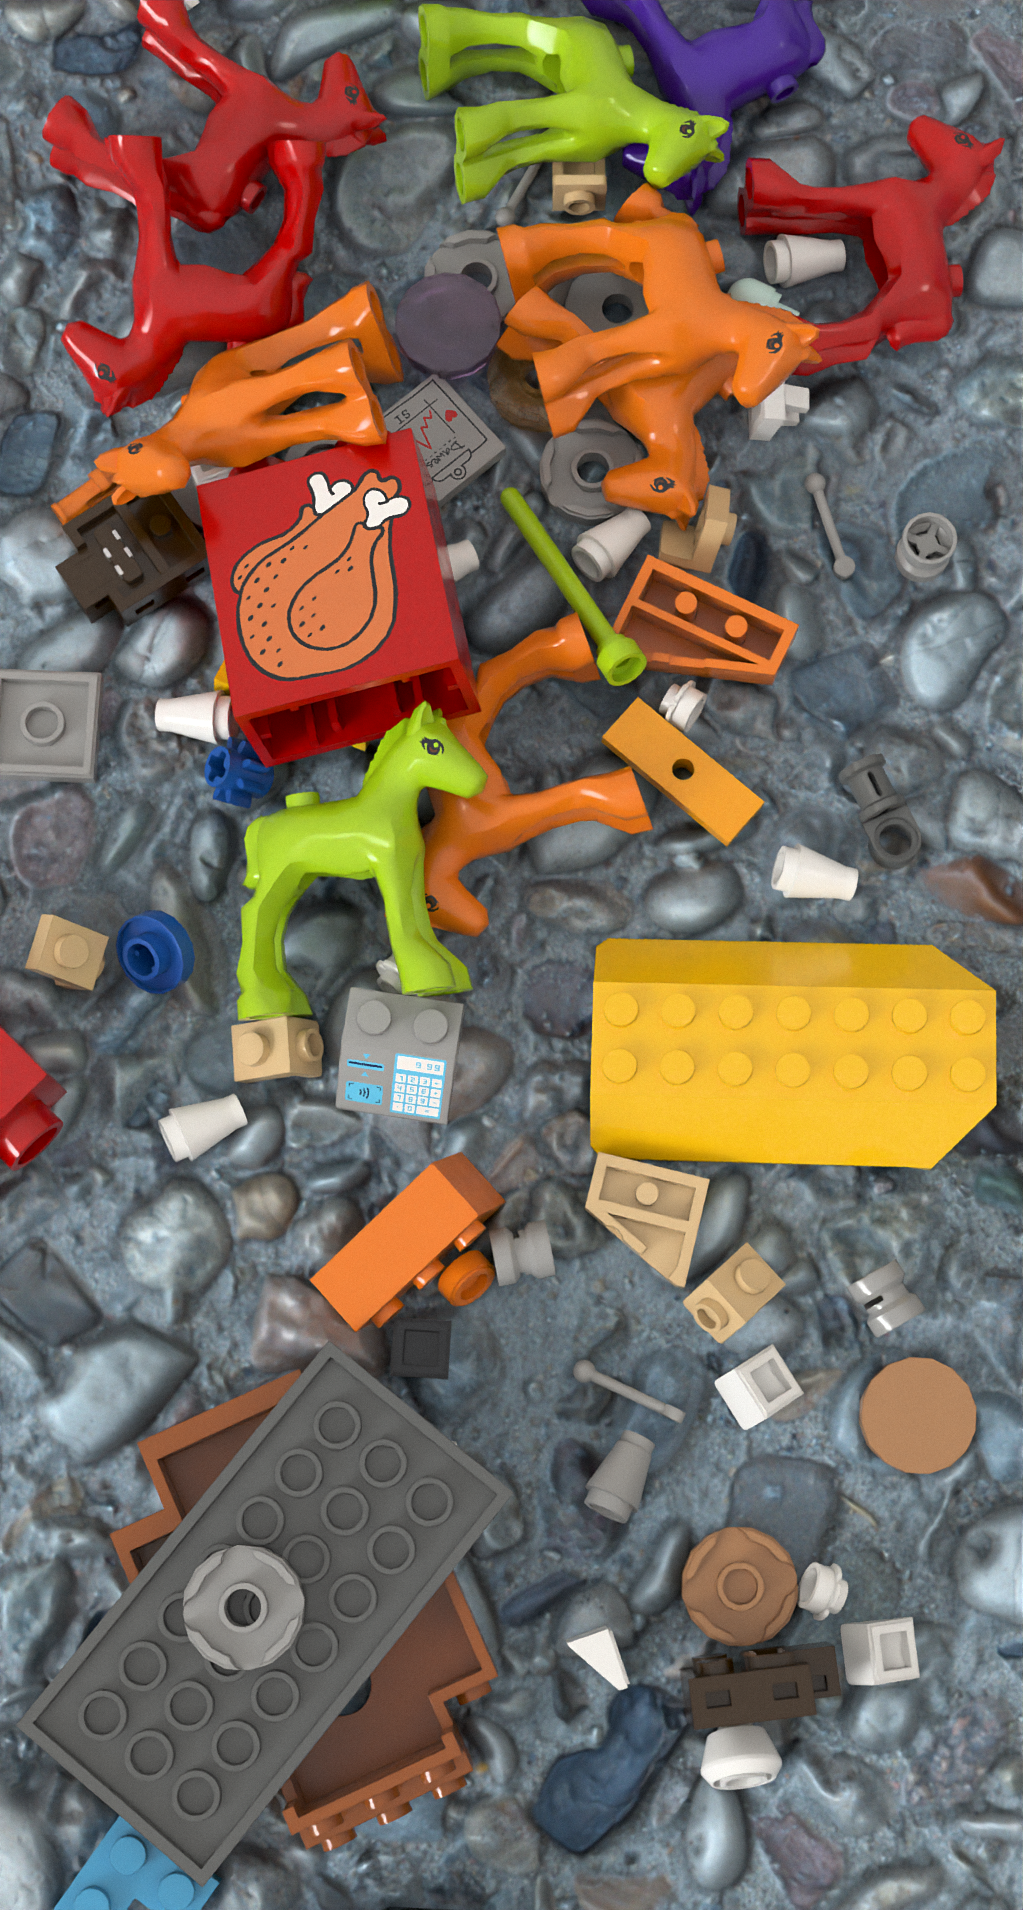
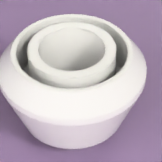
M753 1723L717 1727V1731L707 1736L700 1771L701 1776L711 1787L721 1790L745 1789L769 1783L776 1778L782 1766V1759L765 1728L754 1726Z

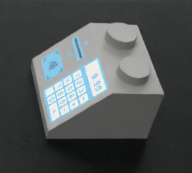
M351 987L341 1041L336 1109L447 1125L465 1017L464 1004Z

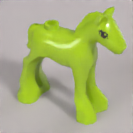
M421 4L419 6L418 20L421 48L418 53V68L424 98L427 101L444 94L464 79L491 71L520 72L557 93L556 95L544 98L499 101L479 107H457L455 113L456 153H454L456 189L461 205L486 198L504 175L516 169L543 162H597L632 143H643L649 146L643 172L644 177L655 189H663L697 168L703 160L714 163H721L725 160L724 153L717 146L716 138L727 132L729 122L722 117L699 115L697 111L663 102L636 86L631 79L634 75V57L631 46L629 44L618 46L604 23L584 16L552 18L532 16L522 12L489 13L468 8L446 7L440 4ZM494 43L520 47L504 49L463 50L469 46ZM549 128L540 134L499 142L507 135L519 131Z
M424 701L414 709L411 718H404L391 730L386 731L384 739L380 740V745L374 754V760L370 761L368 772L365 773L362 783V789L357 796L320 803L318 792L291 794L285 797L286 809H281L267 816L261 815L247 827L244 838L247 868L246 877L242 885L248 889L255 890L253 897L241 908L242 947L236 973L241 990L237 1000L239 1021H261L283 1016L305 1018L313 1015L306 993L287 970L284 939L292 910L317 877H344L357 880L375 877L384 901L388 934L399 972L402 995L418 994L419 997H433L473 990L468 967L437 940L430 924L424 885L425 843L420 828L417 808L421 790L426 787L443 790L464 798H471L483 792L488 775L447 727L446 719L442 717L443 712L440 708L432 711L430 703Z

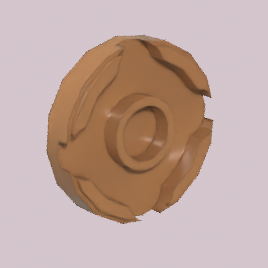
M908 1357L885 1365L870 1380L860 1399L859 1425L867 1446L884 1463L903 1473L931 1474L950 1467L967 1451L976 1431V1405L969 1386L953 1368L932 1358Z
M725 1527L706 1535L690 1551L681 1572V1597L690 1619L706 1636L728 1646H752L773 1638L790 1621L798 1601L797 1574L789 1553L774 1537L751 1527Z

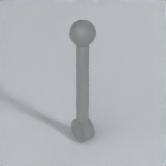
M542 163L528 167L506 207H502L496 212L495 221L498 226L514 224L516 219L514 212Z
M812 473L805 479V488L814 495L836 560L832 568L833 574L838 579H848L854 573L855 562L852 558L845 556L823 491L826 485L825 478L819 473Z
M580 1360L573 1367V1375L579 1382L586 1383L592 1381L682 1424L686 1415L685 1412L596 1371L595 1366L590 1361Z

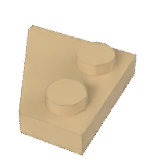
M598 1152L584 1210L672 1285L684 1288L710 1179Z

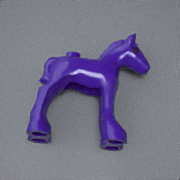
M580 0L590 15L623 23L634 34L647 54L657 81L659 93L666 102L675 104L677 107L682 106L683 108L697 111L699 115L722 117L729 122L727 132L716 138L717 146L724 153L725 160L721 163L703 160L697 168L663 188L674 194L677 200H684L687 212L692 217L702 204L703 193H706L708 190H714L721 178L727 173V165L730 164L729 159L731 157L730 144L733 142V120L731 114L768 95L771 103H779L787 99L799 88L796 79L806 70L817 65L826 52V40L813 18V0H760L752 22L712 29L693 41L686 39L671 23L659 0ZM632 143L622 149V166L634 175L647 181L644 177L643 166L649 146L643 143Z

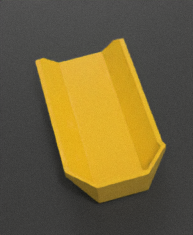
M607 938L596 946L592 1014L590 1146L597 1154L602 1152L630 1160L881 1166L931 1170L996 1106V990L933 945Z

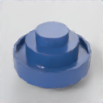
M147 910L125 921L118 931L116 950L119 963L126 976L137 987L149 993L164 994L185 983L192 974L195 962L193 943L186 929L173 916L161 910Z

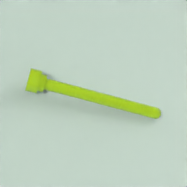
M514 487L505 488L500 495L501 504L574 612L578 613L580 621L598 646L596 651L598 656L597 666L608 683L613 686H621L636 679L643 672L647 664V658L634 639L625 637L622 634H616L521 493Z

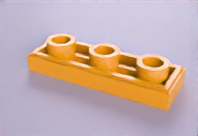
M639 697L634 700L602 736L601 742L629 766L631 765L636 772L726 847L731 844L764 805V801ZM676 768H685L691 773V777L686 780H680L674 776L672 771Z

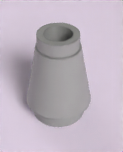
M624 1430L620 1440H617L585 1485V1488L589 1491L584 1501L585 1505L611 1520L627 1523L631 1512L637 1513L639 1510L652 1458L651 1454L655 1444L640 1434Z

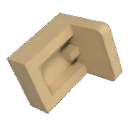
M605 158L597 162H552V211H566L572 215H586L593 211H605L607 192Z
M709 484L695 526L688 525L686 531L681 530L677 522L664 520L660 530L658 559L681 569H693L711 573L720 545H730L736 527L737 514L729 512L730 489Z
M42 914L25 969L54 979L55 985L65 989L93 991L95 981L104 968V952L109 937L56 915Z
M283 1016L231 1026L235 1082L253 1083L289 1076L313 1078L322 1075L321 1058L324 1052V1044L317 1021Z
M746 1242L683 1300V1304L694 1316L697 1324L703 1330L709 1332L718 1343L722 1344L746 1324L786 1284Z

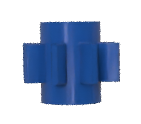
M229 737L227 747L218 746L211 751L205 764L204 774L207 784L216 788L212 797L214 800L248 809L251 807L252 798H263L269 792L274 780V767L265 768L249 741Z

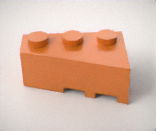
M648 554L612 628L616 634H622L635 640L647 658L644 670L773 685L795 640L799 625Z
M462 1152L435 1161L322 1267L310 1281L355 1332L371 1323H374L380 1329L404 1308L405 1305L399 1298L414 1285L420 1291L445 1269L441 1260L455 1248L461 1252L473 1243L486 1230L482 1223L505 1204L506 1201Z

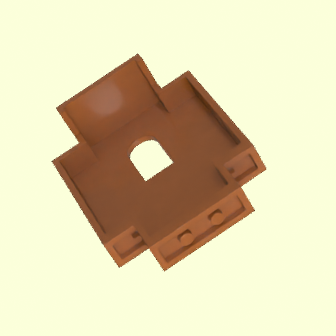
M297 1369L137 1442L164 1509L110 1534L130 1584L304 1370ZM454 1569L371 1673V1692L367 1702L356 1712L338 1715L282 1786L281 1790L287 1802L282 1811L291 1835L300 1833L306 1850L320 1843L324 1852L338 1848L358 1836L354 1827L376 1817L380 1826L388 1824L412 1811L410 1800L429 1791L432 1792L435 1800L440 1799L467 1785L464 1775L473 1771L474 1763L447 1700L456 1696L461 1706L492 1691L489 1680L498 1677V1670Z

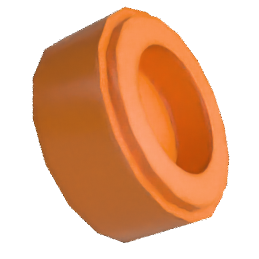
M471 1250L459 1256L445 1269L440 1276L438 1290L453 1306L468 1305L478 1299L489 1288L495 1276V1266L482 1252Z

